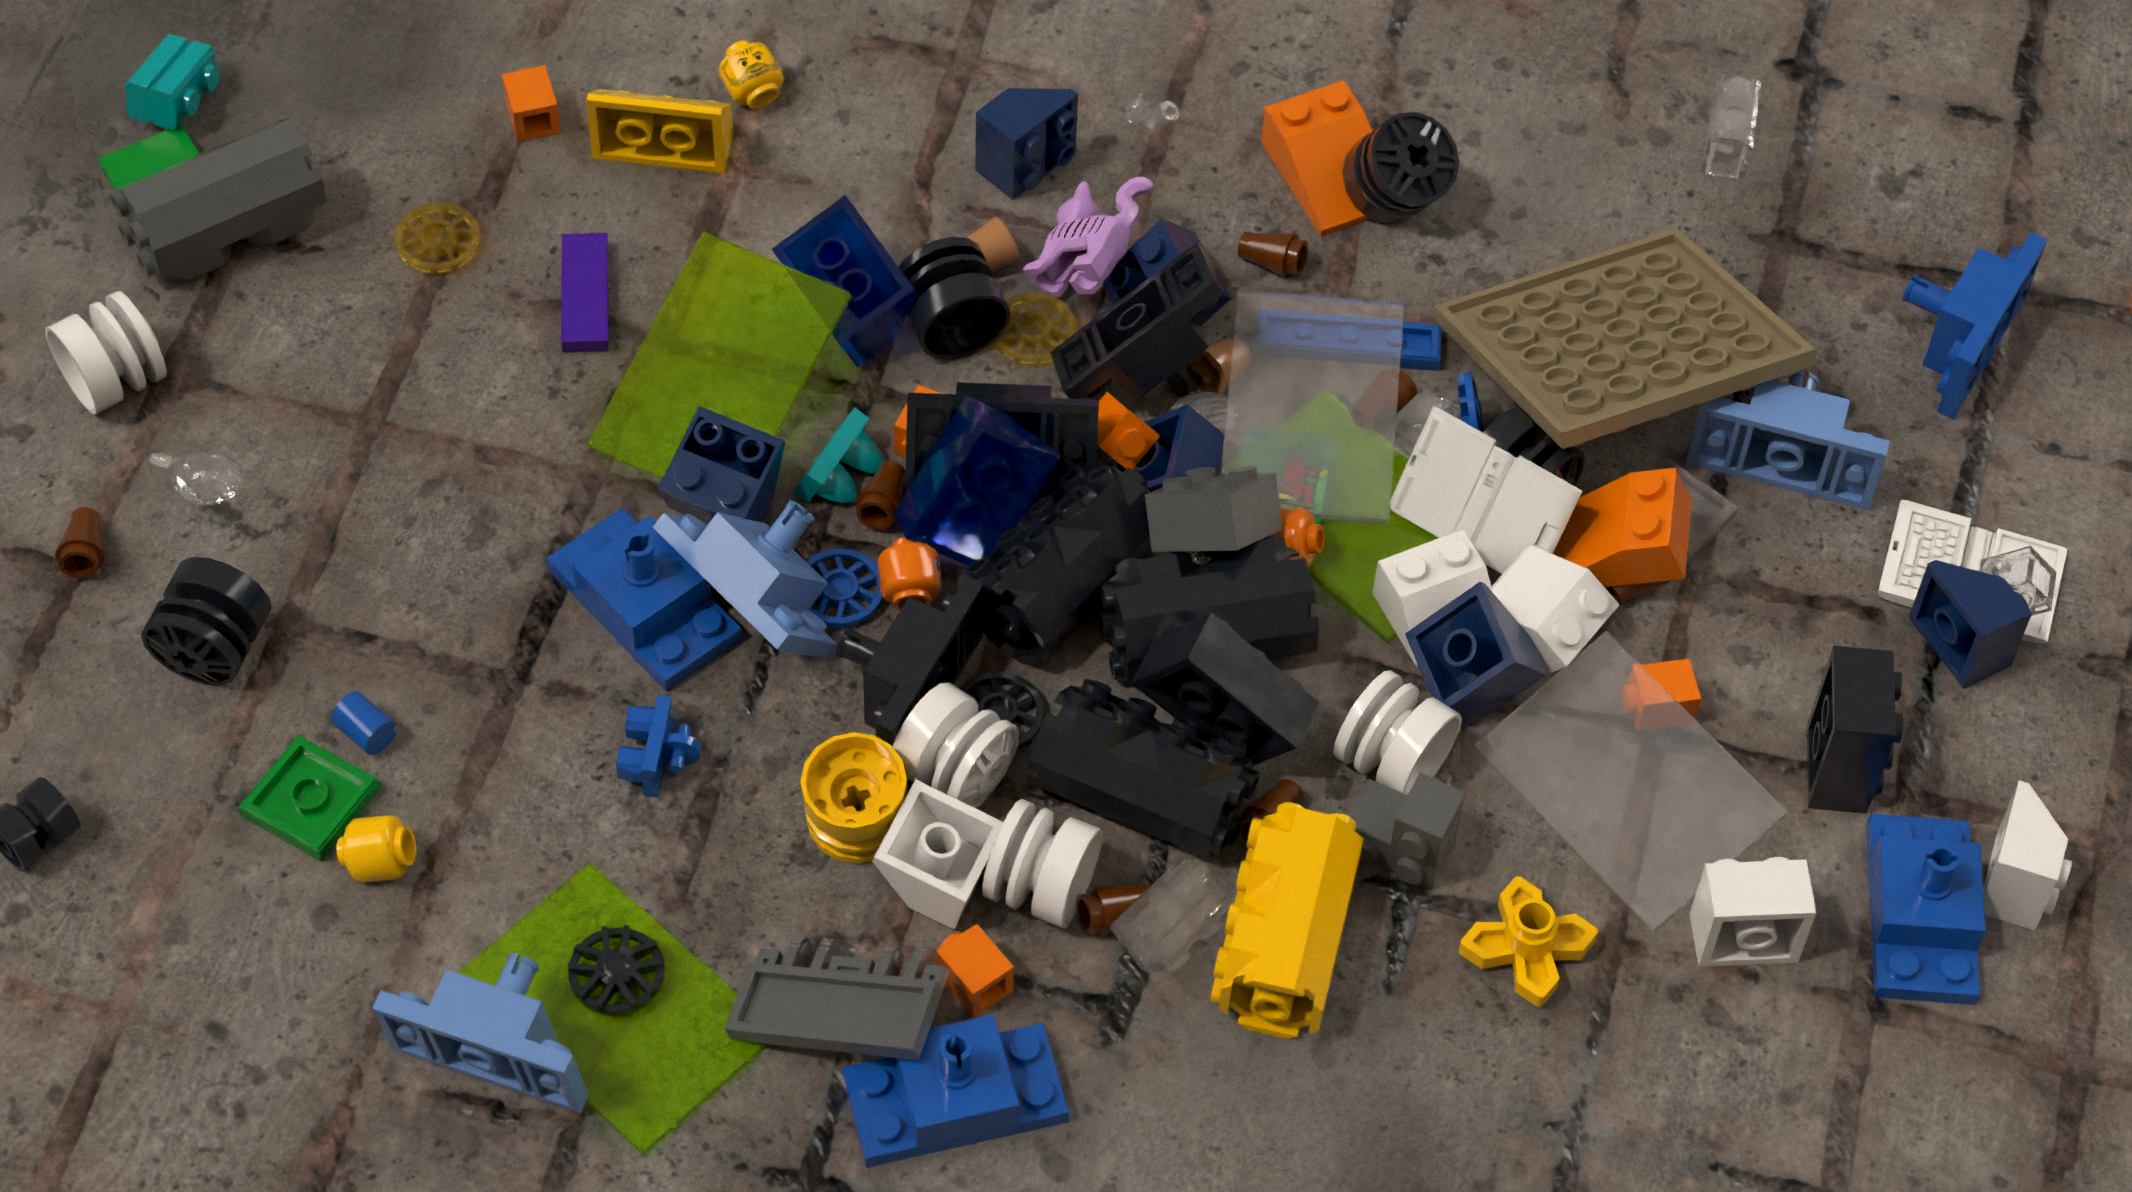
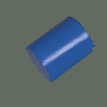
M359 691L347 694L339 701L332 712V724L369 755H375L384 750L396 735L394 727L397 723Z

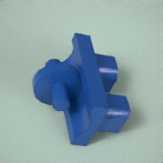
M657 695L655 707L629 706L625 726L626 738L645 740L647 744L646 749L628 746L620 747L616 762L617 777L642 783L644 796L659 797L666 761H670L668 770L679 774L683 772L684 765L696 763L700 759L702 746L699 741L690 736L692 730L690 726L680 724L677 726L676 733H673L675 721L670 715L673 702L672 696Z

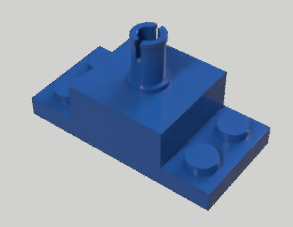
M2031 232L2022 248L2013 246L2006 259L1978 247L1952 291L1931 283L1917 274L1912 276L1904 291L1902 301L1909 302L1938 316L1922 364L1943 375L1936 389L1937 392L1943 394L1937 410L1938 413L1953 420L1955 419L2026 300L2047 239Z
M622 507L546 558L547 566L551 573L667 692L743 639L742 628L712 599L711 584L653 528L656 521L649 515L638 523Z
M1870 813L1866 826L1874 997L1976 1005L1980 996L1977 950L1986 932L1981 846L1980 843H1971L1969 821Z
M994 1014L930 1028L919 1060L887 1057L842 1067V1078L866 1168L1069 1122V1110L1043 1023L999 1033Z

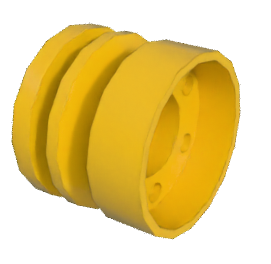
M855 732L833 736L817 746L804 763L800 781L810 837L823 853L837 861L854 864L873 861L908 794L903 760L894 748L874 735ZM858 806L860 811L857 812L854 807Z

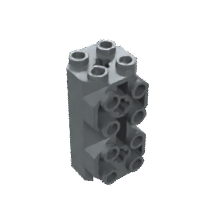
M290 118L280 119L116 188L115 191L109 193L117 214L120 218H124L117 222L120 234L128 247L136 245L139 251L136 253V257L145 276L163 275L166 281L172 283H181L185 280L190 281L222 267L232 256L231 247L233 243L241 239H246L251 246L265 247L306 231L314 222L316 207L327 203V198L318 167L312 169L308 159L312 155L308 143Z

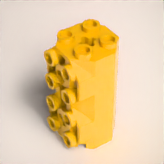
M1286 802L1279 804L1276 813L1265 816L1263 820L1252 819L1247 840L1248 851L1246 860H1242L1236 883L1237 894L1235 903H1231L1225 926L1226 937L1224 946L1220 947L1213 974L1215 980L1210 1002L1219 1003V1009L1226 1015H1228L1230 1007L1238 1012L1239 1018L1237 1023L1246 1030L1284 1039L1297 1037L1301 1027L1310 1025L1308 1034L1319 1032L1364 840L1362 836L1355 832L1356 822L1348 815L1340 813L1325 814L1304 809L1295 803Z

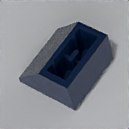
M1008 88L976 112L975 171L1012 200L1024 191L1034 189L1044 176L1057 166L1067 164L1076 153L1078 93L1072 89Z
M1161 218L1127 250L1126 255L1104 280L1103 285L1113 304L1196 242L1204 249L1196 233ZM1216 269L1215 272L1225 294L1219 297L1212 309L1203 314H1196L1200 327L1232 299Z
M699 406L657 489L668 508L682 514H691L703 522L709 523L716 513L719 512L762 523L773 502L785 441Z

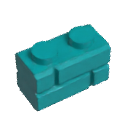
M168 34L125 84L126 106L129 117L145 123L153 121L156 126L174 130L186 115L193 116L197 111L200 98L206 91H214L219 81L220 69L216 66L215 50H213L212 46L197 41L189 43L186 38Z

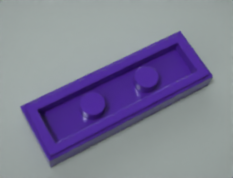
M607 233L562 234V352L609 351Z

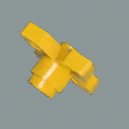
M1516 876L1499 896L1497 905L1503 922H1476L1461 939L1459 954L1480 969L1513 963L1515 993L1534 1006L1542 1007L1558 987L1560 978L1554 960L1580 961L1594 945L1598 929L1575 913L1557 917L1552 907L1543 901L1542 891L1522 877Z

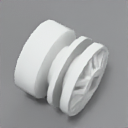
M115 291L106 296V307L101 302H94L89 305L92 328L78 314H71L45 329L49 348L62 375L73 393L91 414H97L123 400L120 377L132 389L141 391L146 388L145 377L151 382H158L165 378L167 374L165 361L152 328L131 300L121 291Z
M1391 670L1384 671L1369 684L1351 707L1336 738L1333 754L1345 764L1354 762L1355 770L1362 775L1370 773L1379 765L1376 782L1408 795L1419 773L1432 778L1435 776L1455 743L1460 731L1462 717L1458 712L1434 697L1427 698L1416 707L1419 696L1417 686L1412 683L1403 685L1401 676Z
M949 682L940 683L931 689L910 712L895 738L893 748L903 760L907 780L914 783L916 779L928 786L931 784V787L976 809L991 795L1007 772L1019 745L1020 731L1011 722L1000 720L997 713L991 709L982 710L978 713V703L974 698Z
M1020 799L1008 813L992 842L988 854L989 858L986 863L982 895L986 899L997 903L1006 894V905L1016 910L1022 905L1029 893L1033 892L1031 914L1035 918L1065 929L1076 915L1075 903L1077 895L1085 893L1092 880L1100 855L1103 831L1098 827L1070 817L1062 824L1056 835H1052L1054 826L1053 811L1044 807L1035 817L1036 806L1032 802Z

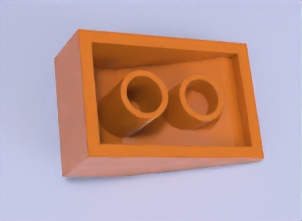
M1344 80L1264 107L1261 143L1320 236L1370 220L1354 206L1346 193L1342 173L1347 154L1357 141L1372 132L1363 108Z
M1677 468L1628 473L1580 497L1553 555L1589 569L1604 587L1685 579L1692 500Z

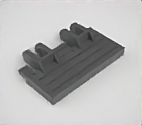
M795 936L790 942V947L786 951L782 965L780 963L783 954L780 950L760 948L756 961L750 962L724 1029L730 1039L735 1041L919 1060L949 975V970L946 966L932 965L931 950L916 947L912 958L909 960L904 977H900V971L904 964L902 947L887 944V947H884V951H882L883 954L880 956L875 973L872 974L875 967L873 959L840 956L839 941L823 938L819 949L815 953L811 967L808 968L812 949L810 939L805 938V936Z

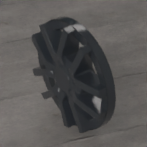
M995 671L977 675L962 685L960 690L966 694L971 692L976 699L978 713L982 710L991 709L997 713L1000 720H1007L1014 725L1020 723L1030 728L1027 732H1024L1017 727L1020 731L1017 749L1025 745L1028 747L1032 744V740L1038 734L1044 719V705L1039 692L1029 681L1013 673ZM998 682H1007L1014 686L1005 693H1002ZM989 683L992 693L985 696L979 686ZM1023 691L1029 695V697L1017 703L1014 700ZM1035 706L1036 718L1025 713V711Z
M623 925V928L601 926L600 931L595 932L580 944L575 945L573 948L574 952L568 962L569 984L573 994L586 1008L603 1015H626L644 1008L657 996L665 977L664 959L655 940H651L639 931L630 929L628 925ZM622 938L620 949L611 950L609 939ZM630 939L642 944L629 949ZM603 941V951L591 948L593 945ZM649 954H652L654 960L636 963L637 960ZM583 957L596 962V965L580 964L579 961ZM656 972L652 985L642 977L643 975ZM577 975L590 978L582 988L578 984ZM634 984L645 994L635 999L628 989ZM601 986L604 991L598 1001L589 997ZM617 992L626 1002L619 1005L608 1004Z

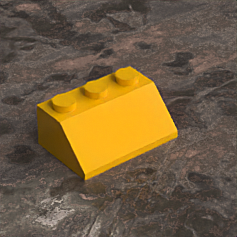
M598 89L587 94L586 104L592 159L725 173L733 137L732 104L711 100L702 101L666 95L657 96Z

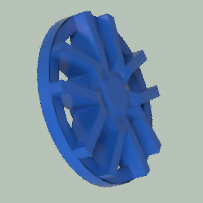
M1473 373L1458 374V394L1462 421L1483 433L1484 422Z
M830 549L820 552L806 561L812 568L815 567L818 574L828 583L813 603L821 604L818 611L812 607L808 610L822 619L827 626L834 627V630L840 631L841 627L853 626L863 621L869 622L878 608L881 609L883 597L879 588L878 565L868 556L850 549ZM841 559L853 560L857 563L848 569H844ZM833 560L836 569L827 571L822 562ZM866 569L871 572L870 575L857 579V576ZM875 584L877 585L876 594L866 590ZM860 599L870 605L864 608L856 600ZM830 607L838 608L836 617L826 615ZM848 609L854 615L844 617L845 610Z

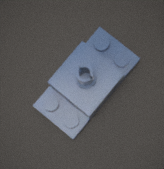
M1797 371L1791 375L1789 384L1769 380L1755 385L1750 405L1736 402L1727 397H1718L1707 404L1700 405L1686 464L1869 510L1890 441L1874 437L1868 433H1857L1843 429L1850 400L1817 392L1819 379L1813 373L1809 372L1805 387L1801 386L1805 371Z
M789 500L786 508L771 528L765 523L719 512L716 513L709 523L700 521L691 514H685L682 517L664 512L655 523L653 528L777 650L826 659L837 643L824 632L827 628L824 621L808 611L828 583L792 549L809 524H812L815 519L811 513L804 515L808 510L803 506Z
M518 953L508 954L507 962L495 986L445 970L429 1006L424 999L409 992L402 991L397 996L382 990L380 991L372 1010L392 1050L581 1114L589 1094L574 1056L567 1047L558 1043L542 1001L525 996L535 974L539 970V965L532 959L523 956L521 963H519L520 955Z

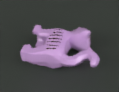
M1135 177L1123 184L1116 194V209L1120 213L1115 216H1109L1100 212L1091 198L1090 186L1087 182H1082L1078 186L1074 197L1066 200L1059 207L1056 213L1058 225L1048 235L1039 259L1028 263L1023 269L1031 284H1035L1043 297H1060L1068 288V282L1079 295L1094 294L1101 288L1104 280L1126 255L1130 233L1139 216V207L1133 200L1142 194L1149 193L1154 187L1153 181L1146 177Z

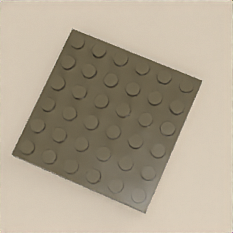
M1678 228L1434 306L1435 322L1441 325V328L1562 449L1581 446L1589 440L1610 433L1623 432L1631 426L1652 419L1665 418L1673 412L1694 405L1707 404L1715 398L1736 391L1749 390L1757 384L1779 377L1791 376L1797 371L1816 365V349Z

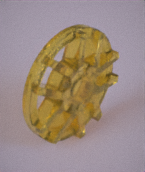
M444 202L421 205L408 212L398 223L394 237L398 256L405 262V266L408 269L412 267L419 271L432 273L433 277H438V273L452 271L453 274L458 273L457 268L465 265L473 256H478V248L481 242L480 228L475 217L463 207ZM440 212L436 220H431L425 215ZM450 213L457 216L451 223L447 222ZM416 220L422 225L421 229L411 225L412 221ZM465 222H467L471 227V229L461 228L465 224ZM404 233L412 237L402 242ZM459 241H472V242H471V244H468V243L459 242ZM415 249H418L417 251H415V252L412 253L411 255L408 254V252L413 251V250H415ZM453 253L462 255L455 259ZM446 256L448 262L437 263V257ZM429 257L431 258V263L422 262Z
M1039 292L1017 294L1006 299L1011 311V320L1003 333L1011 334L1000 336L993 342V345L1003 355L1014 360V364L1017 366L1023 363L1034 364V368H1040V364L1053 361L1050 352L1060 345L1051 338L1061 341L1067 340L1076 333V320L1070 308L1054 296ZM1031 302L1044 303L1045 305L1037 311ZM1022 304L1025 312L1019 314L1013 306ZM1057 309L1060 314L1050 319L1048 316ZM1067 322L1069 331L1060 328V326ZM1018 345L1017 351L1011 349L1009 346ZM1025 348H1035V355L1023 354ZM1041 348H1044L1050 352L1041 354Z

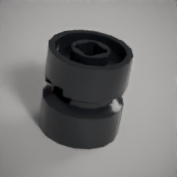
M38 777L18 792L15 805L4 803L0 806V853L20 871H25L47 854V843L58 845L81 827L75 811L65 797L43 777Z

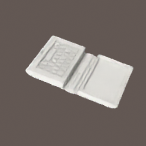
M1433 406L1388 504L1389 508L1438 538L1463 529L1484 564L1501 574L1530 545L1553 554L1583 491L1524 457L1519 456L1516 458L1505 450L1494 446L1496 443L1495 439L1440 408Z
M1908 500L1900 501L1878 589V595L1881 598L1912 608L1927 564L1935 560L2004 577L2012 589L2025 598L2032 613L2022 640L2040 644L2048 642L2067 548L1999 528L1996 533L1982 528L1970 527L1971 518Z

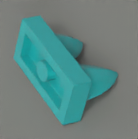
M854 407L795 487L793 493L806 503L815 494L839 503L855 502L858 496L856 486L849 472L839 461L841 460L854 469L874 474L878 471L880 464L886 461L876 442L862 430L870 418Z

